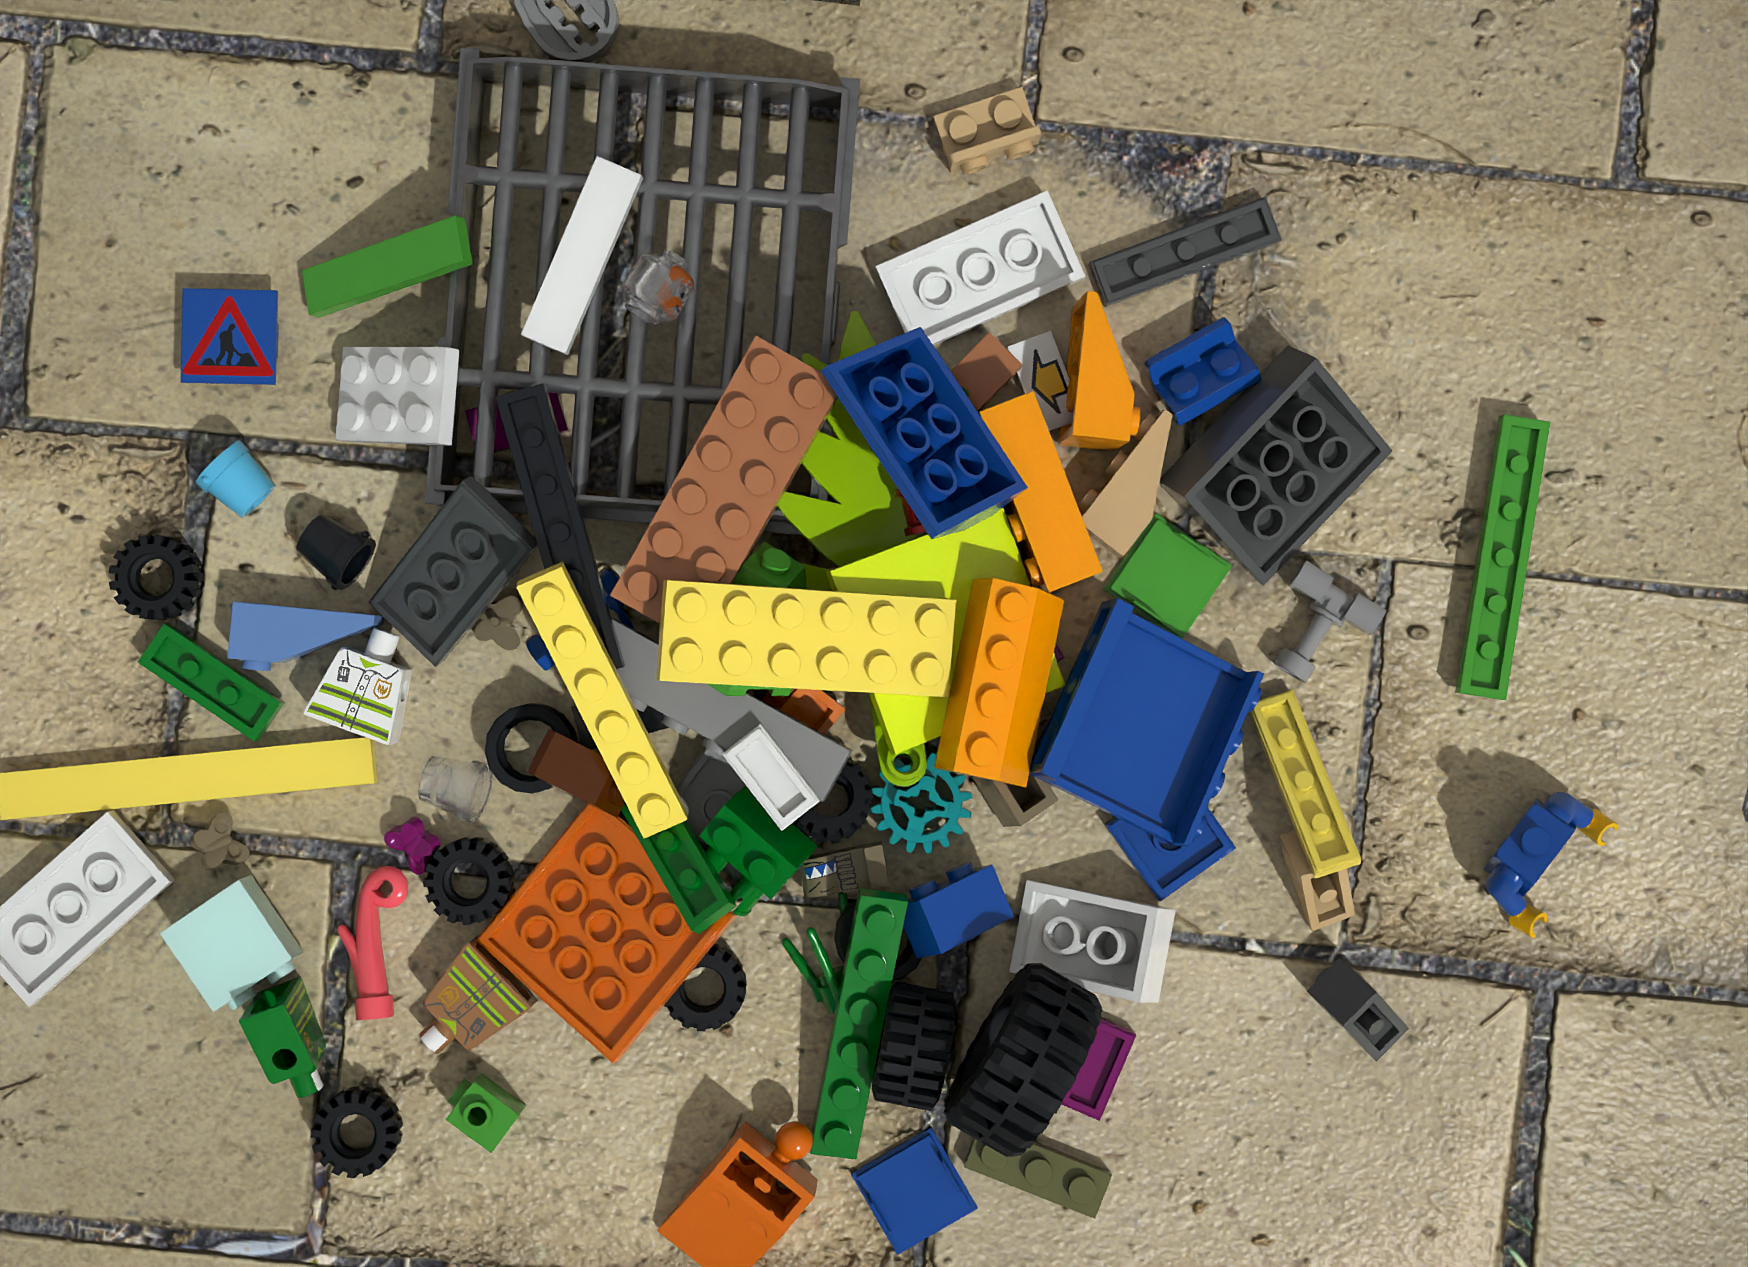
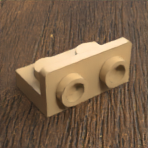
M1023 87L933 116V122L950 173L962 170L963 175H969L989 167L988 160L1006 155L1008 160H1015L1034 152L1033 145L1039 144L1042 135L1039 125L1035 126Z

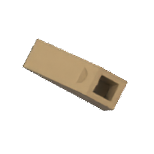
M1166 409L1160 412L1156 418L1148 413L1139 424L1137 435L1133 436L1138 440L1128 455L1121 450L1116 454L1103 472L1110 477L1099 492L1091 487L1078 504L1089 536L1118 558L1126 554L1153 518L1173 416Z

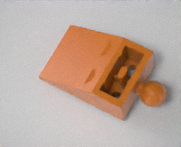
M744 1122L658 1227L657 1231L702 1267H752L786 1233L815 1197L818 1179L794 1161L805 1157L810 1152L813 1145V1136L810 1129L801 1122H788L778 1130L775 1137V1146L748 1123ZM743 1151L753 1160L744 1159L740 1152ZM777 1179L780 1182H782L785 1186H787L789 1189H783L779 1187V1185L777 1184Z

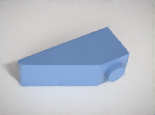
M233 602L227 658L242 660V669L271 671V663L289 662L372 630L373 627H380L384 625V617L372 614Z

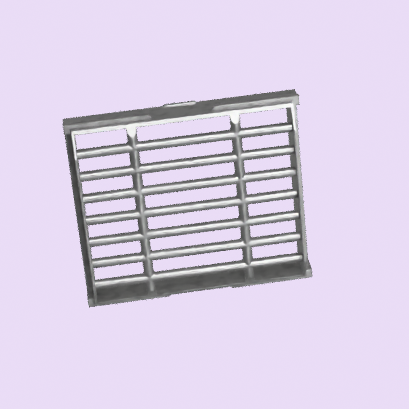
M461 47L448 212L453 216L457 215L465 218L471 256L477 185L495 186L481 368L463 366L470 265L450 273L446 336L438 339L437 347H449L459 350L452 446L429 445L425 504L443 506L458 487L454 485L461 385L479 387L472 477L508 512L529 514L521 485L520 490L491 488L497 415L495 396H498V390L500 389L521 390L543 383L546 384L548 392L575 394L569 469L583 518L651 523L663 501L634 499L642 401L671 402L664 500L686 460L690 404L717 405L741 363L752 219L755 206L782 209L772 345L790 354L801 212L803 210L832 212L821 361L830 365L831 346L836 343L840 283L836 281L838 249L847 245L860 79L841 77L840 87L790 78L523 57L485 58L480 49ZM485 81L503 83L497 167L479 166ZM522 84L551 86L545 171L516 168ZM570 88L599 90L593 164L597 156L613 163L618 92L647 94L640 174L643 180L635 196L639 197L625 379L596 377L604 271L580 326L577 375L548 373L550 348L532 340L529 371L500 369L514 190L516 188L543 190L535 302L558 248L562 194L564 192L581 193L589 174L564 172ZM666 95L695 98L688 182L659 180ZM714 99L742 101L736 186L707 183ZM762 103L790 105L784 189L755 187ZM809 107L840 109L834 193L803 191ZM660 199L686 201L681 267L694 280V290L689 296L687 295L686 297L685 295L681 299L682 305L679 310L682 306L683 309L677 317L672 383L644 381L657 203ZM707 203L734 205L720 386L691 384L705 205ZM684 277L680 279L679 295L683 287L687 284H682ZM596 396L623 398L615 497L587 495L594 397ZM826 420L820 432L832 436L833 430ZM812 477L810 497L827 501L828 493ZM778 507L763 531L766 533L802 535L787 520L783 513L778 510Z

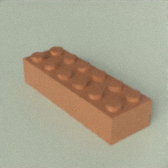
M755 336L610 596L660 624L663 579L733 583L838 399L822 372L764 339Z

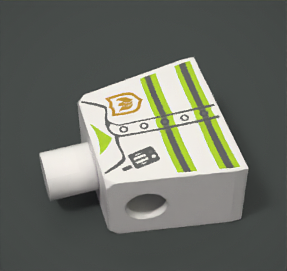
M373 627L365 652L352 647H342L309 701L304 715L386 745L397 744L401 735L412 669L391 662L400 636Z

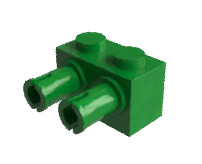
M746 785L723 805L699 835L707 843L704 851L718 875L728 863L743 875L729 891L734 902L741 897L743 898L742 902L733 911L738 916H747L764 894L771 900L818 847L793 823L781 831Z

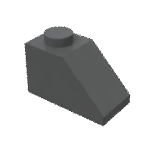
M1341 958L1331 967L1324 969L1317 976L1315 983L1307 990L1311 997L1376 1062L1409 1029L1382 997Z

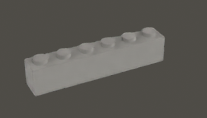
M611 617L625 663L623 668L616 670L636 709L644 712L646 707L650 706L664 714L660 722L683 735H686L689 728L706 737L702 745L724 757L722 753L759 724H762L815 791L821 802L826 800L850 757L852 749L749 692H746L745 696H725L706 683L657 680L659 643Z

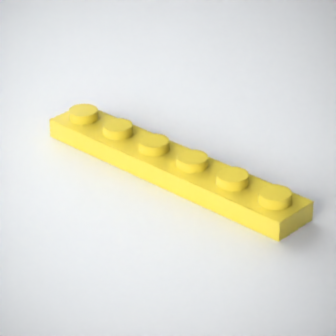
M563 561L519 580L516 588L643 838L688 820V812Z

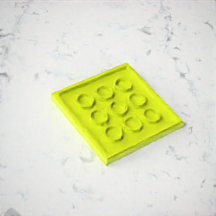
M1004 508L964 531L931 539L927 533L826 571L832 591L956 600L949 694L973 579L997 578L1031 587ZM1054 653L1046 693L1065 686ZM869 693L890 754H898L941 736L949 695L948 697Z

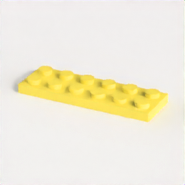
M663 579L656 679L670 682L948 697L956 600Z

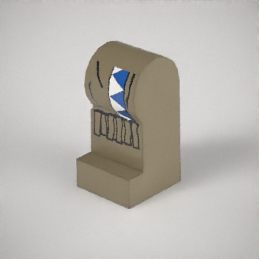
M882 840L812 855L799 869L805 898L826 896L839 892L849 893L858 891L859 888L873 890L890 887Z

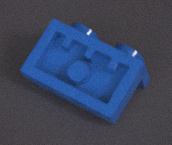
M1225 317L1203 327L1198 332L1173 346L1162 350L1144 363L1153 392L1167 411L1173 415V419L1179 426L1261 381L1258 367L1235 340L1231 323Z

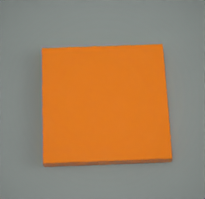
M586 804L476 941L609 1061L617 1063L737 915L730 911L700 934L691 931L628 821L620 814L616 818Z

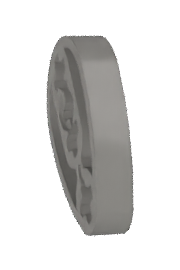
M513 0L527 31L542 52L552 60L591 63L602 57L611 48L616 39L619 28V15L614 0H566L573 12L576 13L581 9L584 11L580 17L584 26L589 31L596 28L599 29L595 34L598 42L594 46L587 42L581 45L577 44L581 40L577 28L573 24H569L566 27L562 26L566 18L558 6H553L551 9L548 8L552 3L551 0Z

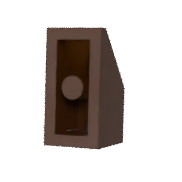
M548 729L527 773L588 805L618 818L626 803L602 755Z

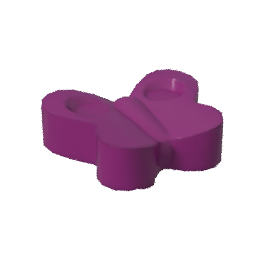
M411 817L403 825H396L384 835V842L388 847L404 850L408 854L409 867L416 875L426 872L427 864L433 860V852L441 844L437 836L425 830L423 822L418 817Z

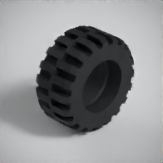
M1028 963L1023 969H1020L993 1005L991 1012L979 1028L978 1034L959 1066L944 1105V1114L949 1124L1006 1157L1024 1154L1026 1149L1036 1142L1039 1134H1042L1047 1128L1049 1121L1062 1105L1067 1092L1071 1090L1081 1066L1086 1061L1089 1054L1088 1051L1094 1043L1097 1035L1096 1030L1102 1018V1006L1096 995L1042 963Z

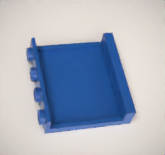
M1119 598L1103 601L1033 755L1029 774L1171 845L1191 846L1192 841L1197 840L1205 828L1206 816L1204 813L1210 799L1214 798L1223 786L1225 774L1222 771L1228 757L1234 754L1241 744L1243 738L1241 727L1246 715L1259 702L1262 692L1259 685L1264 673L1260 671L1245 672L1133 614L1134 606Z

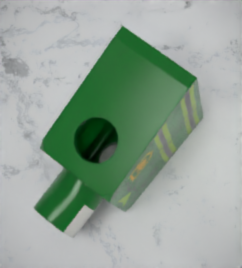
M301 976L257 992V995L252 999L239 1019V1023L268 1081L271 1084H276L289 1079L297 1098L314 1094L324 1086L316 1067L326 1050V1042Z

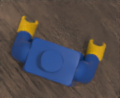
M1565 792L1553 793L1545 803L1536 799L1483 869L1490 874L1486 880V888L1501 908L1510 915L1509 924L1532 938L1536 937V934L1533 933L1535 922L1540 920L1546 923L1548 917L1546 913L1529 905L1523 896L1541 877L1573 835L1576 827L1599 846L1606 845V842L1601 839L1606 829L1610 827L1615 830L1618 829L1617 823L1601 811L1589 808Z

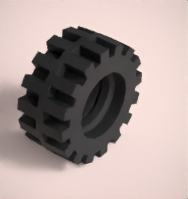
M849 758L836 780V783L847 792L849 801L845 811L838 816L827 817L820 815L812 807L793 822L808 838L810 836L816 838L817 843L824 844L825 841H831L833 844L840 842L845 837L847 839L850 838L861 828L870 811L872 790L869 788L870 780L867 775L863 776L861 773V766L857 763L852 765L848 762Z
M714 944L694 968H710L721 976L724 983L722 997L716 1003L708 1006L693 1003L686 995L684 980L664 1005L670 1011L669 1015L674 1021L677 1019L682 1023L681 1026L688 1029L693 1027L697 1028V1031H705L713 1028V1030L718 1029L735 1017L743 1004L747 981L741 962L732 955L733 953L727 948L723 949L718 944Z

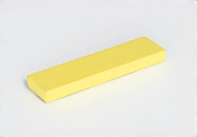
M1293 689L1259 700L1256 707L1249 713L1314 879L1361 864L1360 854Z

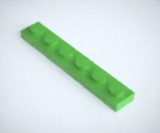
M1505 414L1499 416L1455 693L1498 700H1506L1550 428L1549 421Z

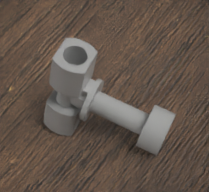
M1308 561L1302 562L1288 586L1313 601L1309 606V610L1316 615L1294 650L1291 651L1283 648L1274 662V665L1303 683H1307L1316 668L1309 660L1331 625L1341 628L1346 621L1365 634L1372 635L1387 611L1359 593L1351 596L1333 585L1334 577Z

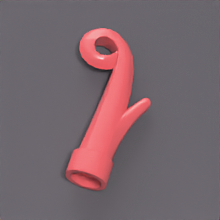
M392 866L378 867L366 877L362 884L357 904L356 938L346 925L342 924L337 927V932L349 954L356 980L358 997H355L356 1020L381 1019L394 1016L393 994H389L384 963L379 907L394 908L402 904L408 894V883L402 871ZM386 880L391 883L393 889L389 897L380 890Z

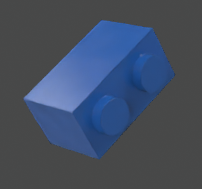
M967 862L946 871L948 880L938 885L936 880L933 879L909 890L911 898L908 899L903 926L917 958L942 954L1014 917L993 864L974 868L972 862Z

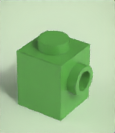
M481 1073L472 1084L464 1079L452 1094L448 1103L454 1109L448 1115L446 1121L492 1153L526 1105Z

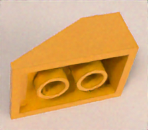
M1087 291L1072 307L1066 371L1070 379L1066 409L1067 412H1073L1072 423L1059 428L1058 445L1113 452L1130 442V435H1137L1140 423V407L1133 406L1135 393L1097 292Z

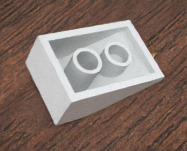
M1026 880L1009 972L1016 974L1028 963H1042L1088 991L1138 1003H1158L1176 910Z

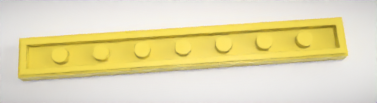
M359 737L0 773V820L378 783L374 740Z

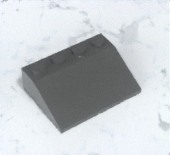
M1289 345L1260 374L1261 381L1245 389L1160 478V484L1182 509L1263 586L1392 452V449L1316 357Z

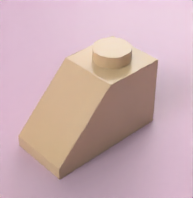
M1295 828L1279 835L1285 865L1311 931L1354 916L1355 911L1347 869L1314 879Z

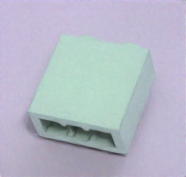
M252 875L237 880L160 933L213 1012L227 1004L234 1011L257 995L252 987L267 977L272 985L296 969L291 961L303 953V950Z

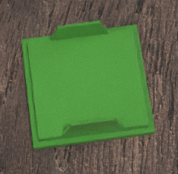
M1155 513L1103 590L1114 598H1119L1134 606L1133 611L1152 624L1183 639L1233 565Z

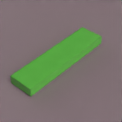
M454 215L302 270L309 315L320 318L472 265L473 261L465 218Z

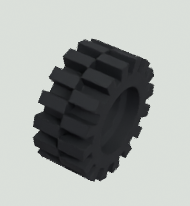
M142 535L138 536V540L126 542L124 544L126 547L124 551L117 550L113 558L117 559L118 562L116 566L110 565L109 573L115 575V581H109L110 590L117 591L118 595L113 598L118 604L126 606V612L131 615H139V618L167 620V618H176L182 615L181 611L190 610L195 605L192 599L201 595L202 589L198 588V582H204V573L198 572V567L202 566L199 558L193 557L191 553L194 550L189 545H183L181 540L173 537ZM154 559L165 561L173 572V583L170 589L159 596L147 593L140 582L142 568L146 563Z
M468 837L461 838L439 849L433 855V860L427 864L425 871L428 874L423 879V887L428 888L429 894L425 896L428 903H434L436 906L434 911L439 916L444 914L448 917L446 921L451 923L459 921L462 922V925H471L474 922L480 923L497 913L508 901V895L513 890L514 882H511V876L514 872L512 866L509 867L507 864L508 856L505 852L500 853L496 849L498 845L495 843L484 842V838L479 837L468 839ZM474 863L484 871L487 883L484 892L479 897L472 899L464 898L454 890L451 879L458 865Z
M359 1086L351 1087L344 1092L342 1090L333 1096L316 1114L313 1122H316V1125L311 1129L310 1138H316V1143L312 1145L314 1154L321 1152L323 1158L319 1162L324 1167L328 1163L334 1167L332 1173L339 1176L342 1172H347V1178H356L359 1174H363V1177L371 1175L376 1169L379 1170L396 1152V1147L401 1142L403 1135L399 1133L403 1122L402 1118L397 1119L396 1112L399 1110L397 1105L394 1103L390 1106L386 1101L389 1096L384 1092L377 1095L374 1093L375 1088L367 1086L364 1090H359ZM349 1115H362L372 1123L374 1139L368 1147L363 1149L351 1148L342 1140L340 1126L343 1119Z

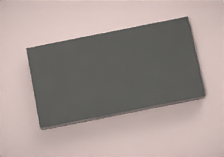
M469 476L459 484L369 600V603L426 659L437 667L449 656L538 547L536 538L472 476Z

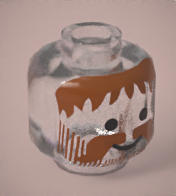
M664 249L661 254L652 252L641 254L622 285L623 295L627 299L625 307L632 314L652 325L657 326L661 321L670 322L675 320L694 290V280L686 271L688 267L687 261L667 249Z

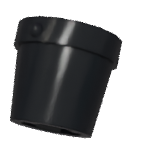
M322 514L313 519L305 528L297 542L296 551L326 577V581L331 584L332 589L343 590L354 583L363 573L374 554L376 543L369 536L368 531L357 532Z

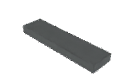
M1265 196L1090 261L1089 266L1106 308L1281 242L1282 239Z

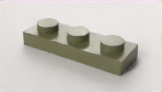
M973 1138L963 1163L967 1169L1094 1219L1112 1177L1109 1170L1038 1142L1027 1148L1025 1153L1020 1156L1006 1157Z

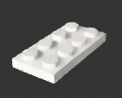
M1048 190L875 266V270L903 333L921 327L933 346L1077 283L1086 277Z
M114 810L107 811L0 906V975L28 1007L39 1002L175 881L174 877Z

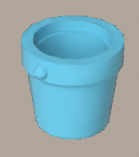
M240 440L234 442L217 456L195 482L205 493L209 492L241 518L251 513L276 487L275 483L252 457L250 450Z

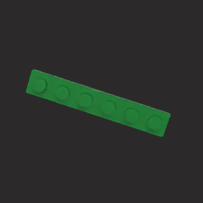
M859 888L811 1131L813 1145L810 1154L855 1160L857 1158L908 905L906 894Z

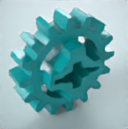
M930 752L928 755L926 771L917 783L906 788L896 787L888 782L880 771L879 775L886 783L884 787H872V793L881 797V802L871 806V813H883L884 816L876 825L877 829L881 831L890 827L893 832L891 833L889 843L894 845L903 838L906 840V850L910 853L914 850L916 843H923L927 854L932 852V841L939 840L945 848L950 846L946 834L952 831L962 835L964 831L960 824L957 823L958 818L971 817V811L961 806L962 801L972 798L971 791H960L958 787L967 778L964 774H957L952 777L950 771L934 768L936 762L935 752ZM895 757L894 765L896 769L901 772L909 771L910 763L904 765L902 760ZM937 775L943 778L949 785L953 801L939 796L935 789ZM920 790H927L929 800L943 807H925L922 814L915 813L914 804L908 802L907 799L900 798V796L907 798L910 796L917 797ZM889 803L903 808L908 817L906 829L900 826L894 819ZM937 816L948 818L939 828L923 833L927 822Z

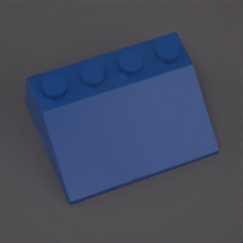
M921 327L827 365L821 370L931 539L964 531L993 516L1028 488Z

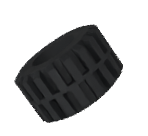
M897 981L892 986L871 1089L875 1101L932 1111L936 1106L944 1084L956 1013V1002L953 992Z

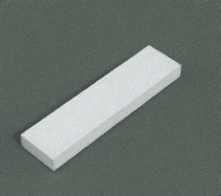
M596 157L521 333L523 337L568 356L641 185L642 175L601 157Z

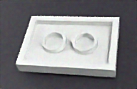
M343 347L335 440L353 443L452 446L459 350L449 347Z

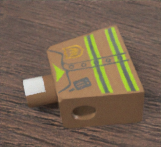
M477 937L463 947L423 1002L425 1008L435 1019L419 1033V1036L423 1043L436 1054H439L454 1039L468 1051L472 1050L525 1014L538 1001L503 964L476 941Z

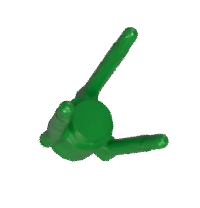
M843 892L838 893L840 915L846 905L849 904L847 893ZM813 927L807 928L806 934L823 971L818 976V980L791 940L784 938L782 940L783 947L810 985L816 1001H823L828 1014H834L844 966L832 967L816 930Z

